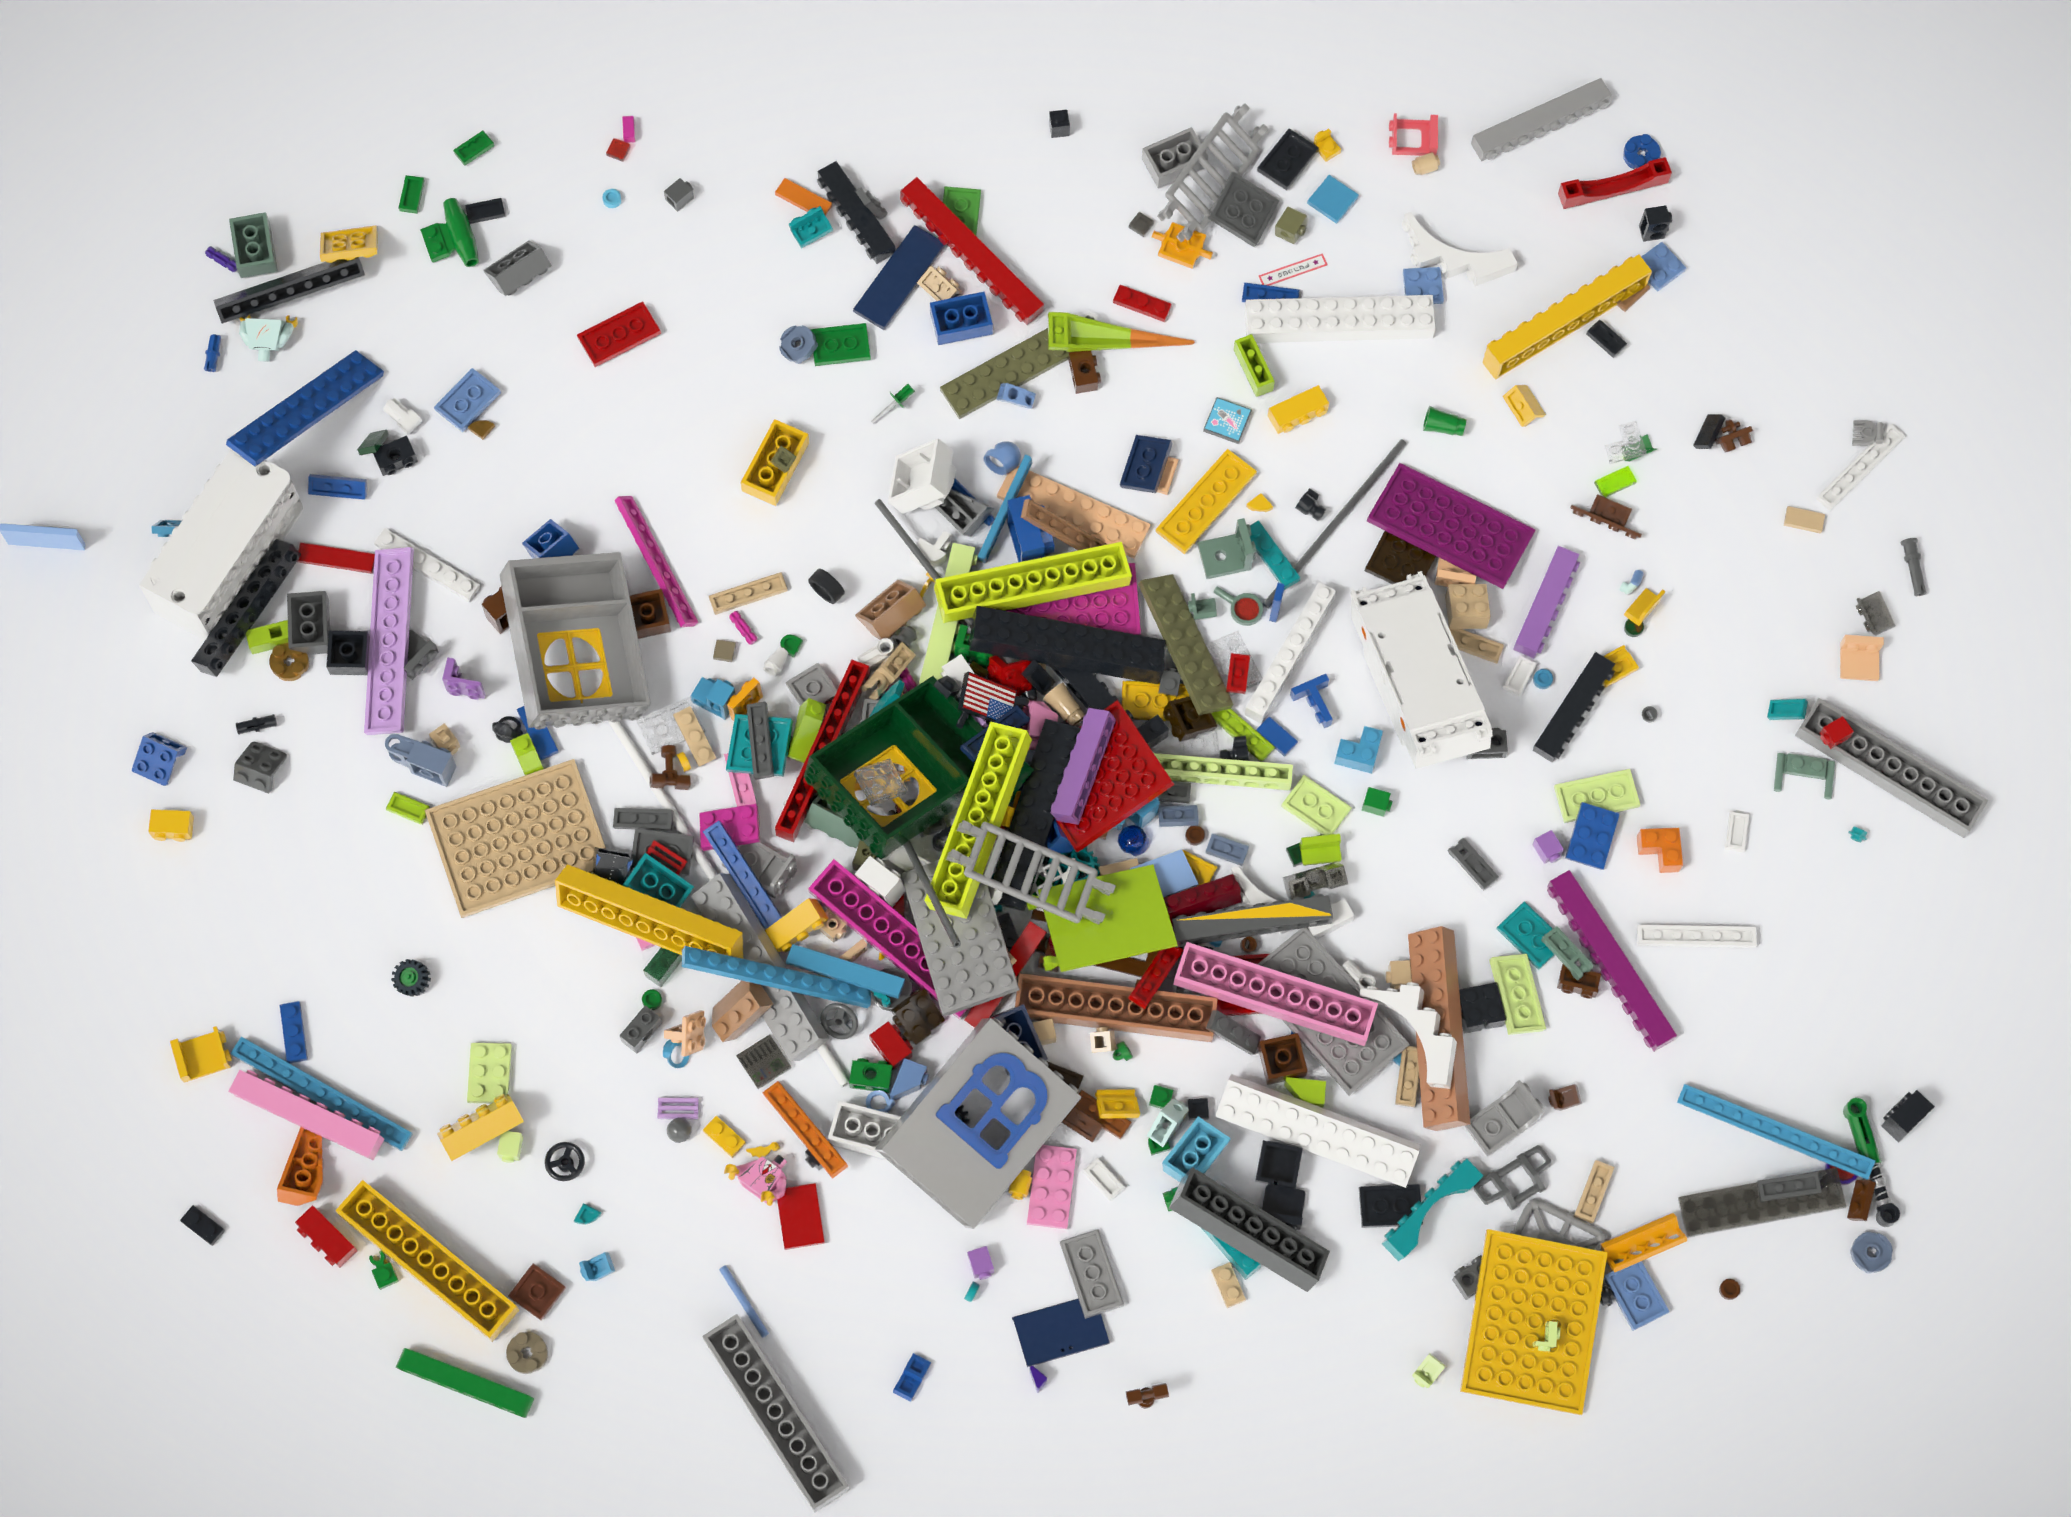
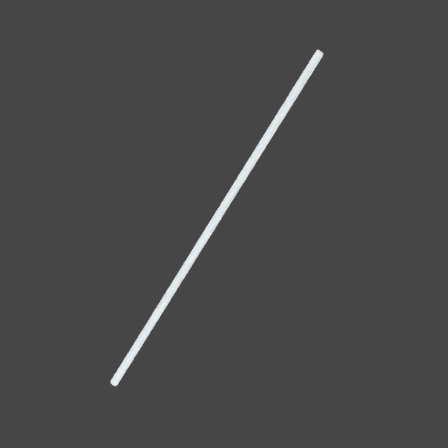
M608 720L649 785V777L652 771L620 721L610 722ZM651 788L662 807L674 811L673 824L678 832L693 836L662 788ZM694 839L692 854L708 879L711 880L717 876V873ZM824 1042L817 1050L840 1086L845 1087L849 1084V1080Z

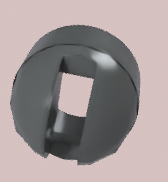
M1648 706L1642 710L1644 721L1651 723L1657 719L1658 714L1654 707ZM1647 711L1650 712L1653 719H1649V716L1646 713Z

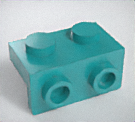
M821 206L810 209L807 214L794 218L788 224L801 249L833 231Z

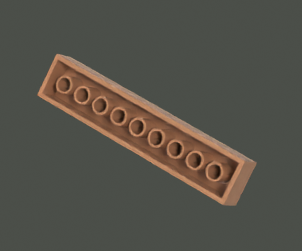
M1440 926L1408 934L1412 983L1419 984L1424 990L1422 1010L1423 1008L1435 1009V1012L1441 1016L1438 1036L1440 1033L1450 1034L1457 1041L1450 1089L1430 1087L1426 1083L1427 1061L1425 1051L1416 1032L1423 1128L1433 1131L1471 1124L1454 930Z
M1019 973L1018 986L1020 990L1016 993L1015 1007L1024 1004L1031 1020L1043 1021L1052 1019L1053 1023L1091 1028L1108 1027V1030L1212 1043L1213 1033L1207 1030L1206 1027L1212 1011L1216 1010L1217 998L1157 991L1144 1010L1128 999L1134 990L1133 987Z

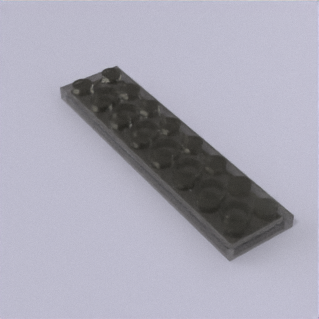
M1837 1167L1815 1171L1818 1172L1822 1191L1820 1194L1760 1202L1757 1183L1678 1197L1686 1236L1689 1238L1844 1209L1847 1206Z

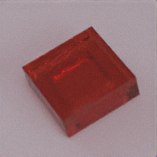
M613 138L606 156L624 162L631 145Z

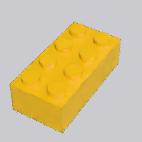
M774 419L740 482L742 492L776 506L809 445V434ZM780 446H783L797 456L786 473L770 463Z
M502 1094L496 1097L490 1105L483 1104L475 1109V1113L471 1115L465 1114L457 1119V1123L453 1125L446 1124L439 1129L440 1132L437 1135L451 1161L524 1122L509 1094L506 1096Z

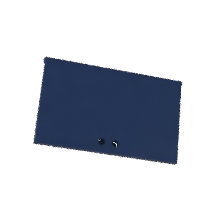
M1079 1299L1012 1317L1027 1367L1110 1344L1101 1314L1085 1319Z

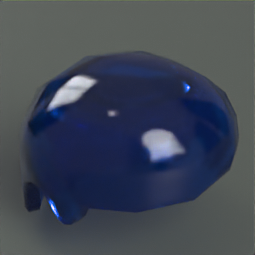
M1130 825L1124 827L1118 834L1117 842L1124 853L1139 856L1148 848L1149 839L1145 831L1139 826Z

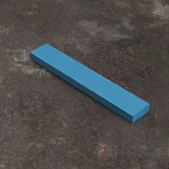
M1028 455L1024 456L978 554V560L982 563L987 562L1007 519V500L1017 498L1030 470L1032 458Z
M792 944L786 959V964L897 999H899L905 983L904 978Z

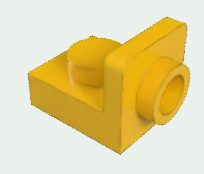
M1329 128L1315 135L1313 144L1319 147L1318 153L1325 162L1341 153V148L1331 137V130Z

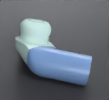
M1635 570L1629 584L1622 582L1620 591L1625 592V594L1633 592L1640 585L1644 575L1643 572Z

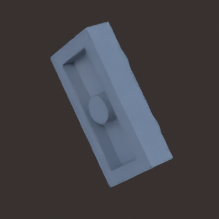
M1197 805L1159 806V827L1198 826Z
M1212 833L1205 853L1243 866L1249 846Z

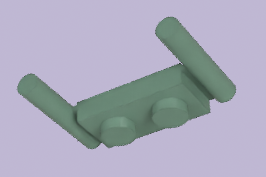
M1777 753L1774 791H1782L1783 773L1826 780L1824 799L1831 800L1835 761L1790 753L1787 755Z

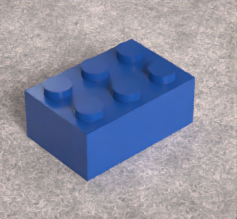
M985 291L930 302V315L938 345L993 334V323Z

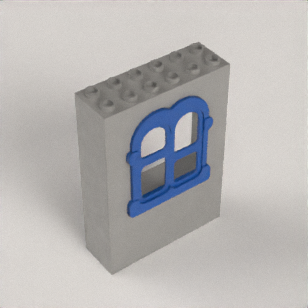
M985 1018L979 1022L875 1148L879 1154L965 1228L975 1229L1081 1099V1096L1078 1094L1079 1090L1074 1085H1067L1063 1081L1064 1077L1059 1072H1052L1048 1068L1049 1064L1041 1057L1039 1059L1033 1055L1034 1051L1026 1044L1021 1045L1017 1041L1019 1038L1013 1032H1006L1002 1028L1004 1025L996 1018ZM994 1066H1002L1010 1074V1083L1001 1095H996L982 1082L983 1076ZM1022 1087L1028 1088L1034 1093L1035 1105L1022 1122L1016 1125L1001 1112V1107L1015 1090ZM973 1089H978L992 1102V1106L975 1127L969 1128L956 1117L955 1110ZM993 1118L997 1119L1011 1132L1009 1138L998 1150L993 1149L980 1137L981 1131Z

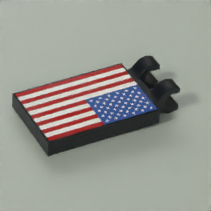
M968 671L964 673L958 710L986 721L994 722L1016 705L1020 709H1023V706L1028 707L1029 699L1016 696L1017 690Z

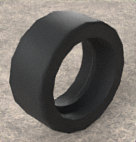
M817 569L808 579L812 589L831 604H835L845 594L842 585L823 569Z

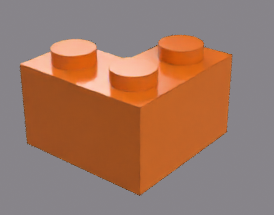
M1640 829L1636 836L1638 855L1658 854L1659 873L1679 872L1683 866L1680 829Z

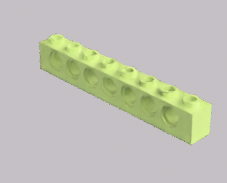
M1154 753L1172 781L1289 791L1292 784L1293 765Z

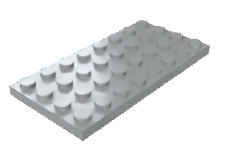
M939 860L923 865L930 882ZM912 869L901 873L937 999L944 1017L1020 990L987 885L979 884L967 919L947 914L961 942L960 947L954 948L937 912L930 910L924 901L927 892L916 870Z
M1307 928L1298 930L1257 964L1360 997L1358 985ZM1378 1008L1376 1009L1365 1046L1282 1020L1294 1034H1299L1300 1041L1348 1096L1353 1094L1410 1045Z

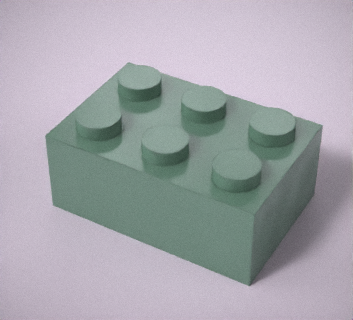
M267 213L230 218L229 223L236 268L240 278L278 272L271 226Z

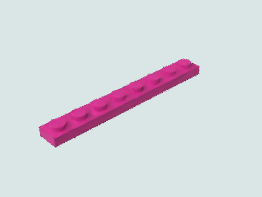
M618 496L614 500L618 510L630 529L660 589L662 588V592L680 627H694L698 620L632 496Z

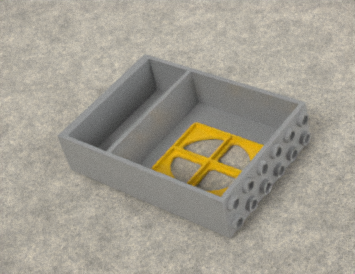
M621 552L508 560L499 576L528 728L544 729L547 726L559 728L566 724L580 726L586 722L599 724L608 720L610 722H619L622 719H629L630 721L640 719L651 705ZM572 638H580L589 643L597 652L600 661L578 663L575 658ZM563 639L569 663L566 665L547 666L545 664L547 649L555 640ZM600 669L603 676L599 688L591 696H584L579 671ZM571 673L575 697L569 698L559 693L550 683L547 674Z

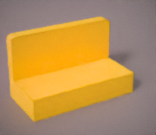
M1515 385L1503 395L1504 400L1522 427H1526L1535 418H1542L1546 415L1527 385Z
M1645 588L1626 610L1624 616L1640 626L1659 604L1666 591L1662 589L1658 595H1655Z

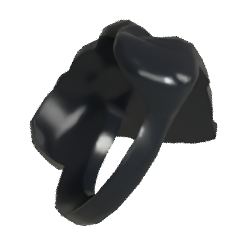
M505 716L498 722L492 723V730L500 741L510 743V740L523 735L521 723L515 717ZM512 720L517 724V727L513 729L508 723L503 722Z

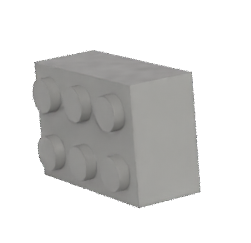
M1192 127L1142 148V161L1157 188L1174 182L1200 147L1201 142ZM1205 151L1203 156L1208 161V155ZM1197 162L1193 169L1197 172L1204 169V167Z

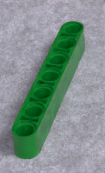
M407 1348L403 1349L395 1367L408 1374L523 1418H527L534 1398L527 1394Z

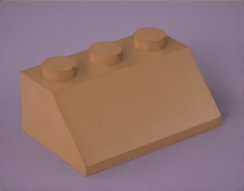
M897 579L855 614V616L874 637L879 640L883 638L889 639L896 630L905 626L908 620L918 615L926 604L916 588Z
M741 980L712 1008V1027L722 1042L735 1040L774 1003L760 984Z

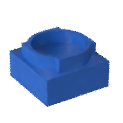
M1030 495L1007 500V525L1018 562L1043 558L1044 555L1054 553L1055 548L1052 535L1021 518L1024 500H1031Z

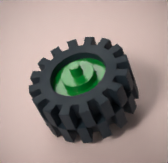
M413 959L399 962L400 966L396 965L394 967L397 969L396 972L392 971L394 978H391V980L395 983L393 984L394 988H397L399 993L414 997V995L419 996L420 992L424 993V988L429 987L427 982H431V978L428 977L431 974L430 971H427V966Z

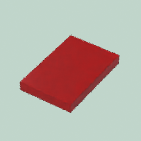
M816 1183L786 1188L784 1196L777 1199L784 1250L825 1244Z

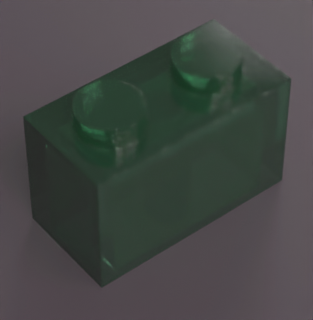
M661 947L644 968L645 977L661 988L681 963L682 955Z

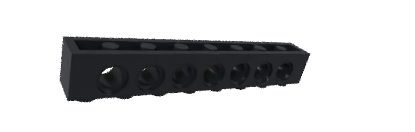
M279 539L273 542L256 569L192 658L191 662L200 672L214 677L220 674L246 636L247 631L251 629L301 557V553L293 544Z

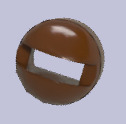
M1251 936L1243 938L1240 942V948L1245 953H1251L1257 947L1256 940ZM1247 941H1250L1249 944H1248V947H1247V949H1246V948H1245L1246 942H1247Z

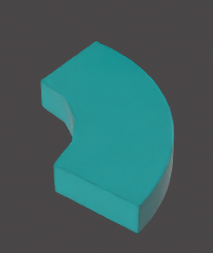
M898 680L878 701L870 716L901 697L905 683Z

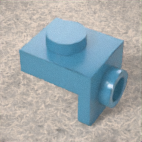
M604 1252L588 1261L579 1262L581 1275L586 1281H597L615 1272L609 1252Z

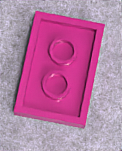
M757 804L699 813L701 849L703 851L713 850V847L702 831L717 821L722 822L736 846L760 842Z

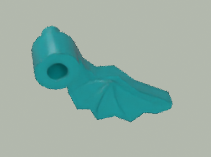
M872 991L875 997L882 999L884 1007L890 1006L891 1001L889 997Z

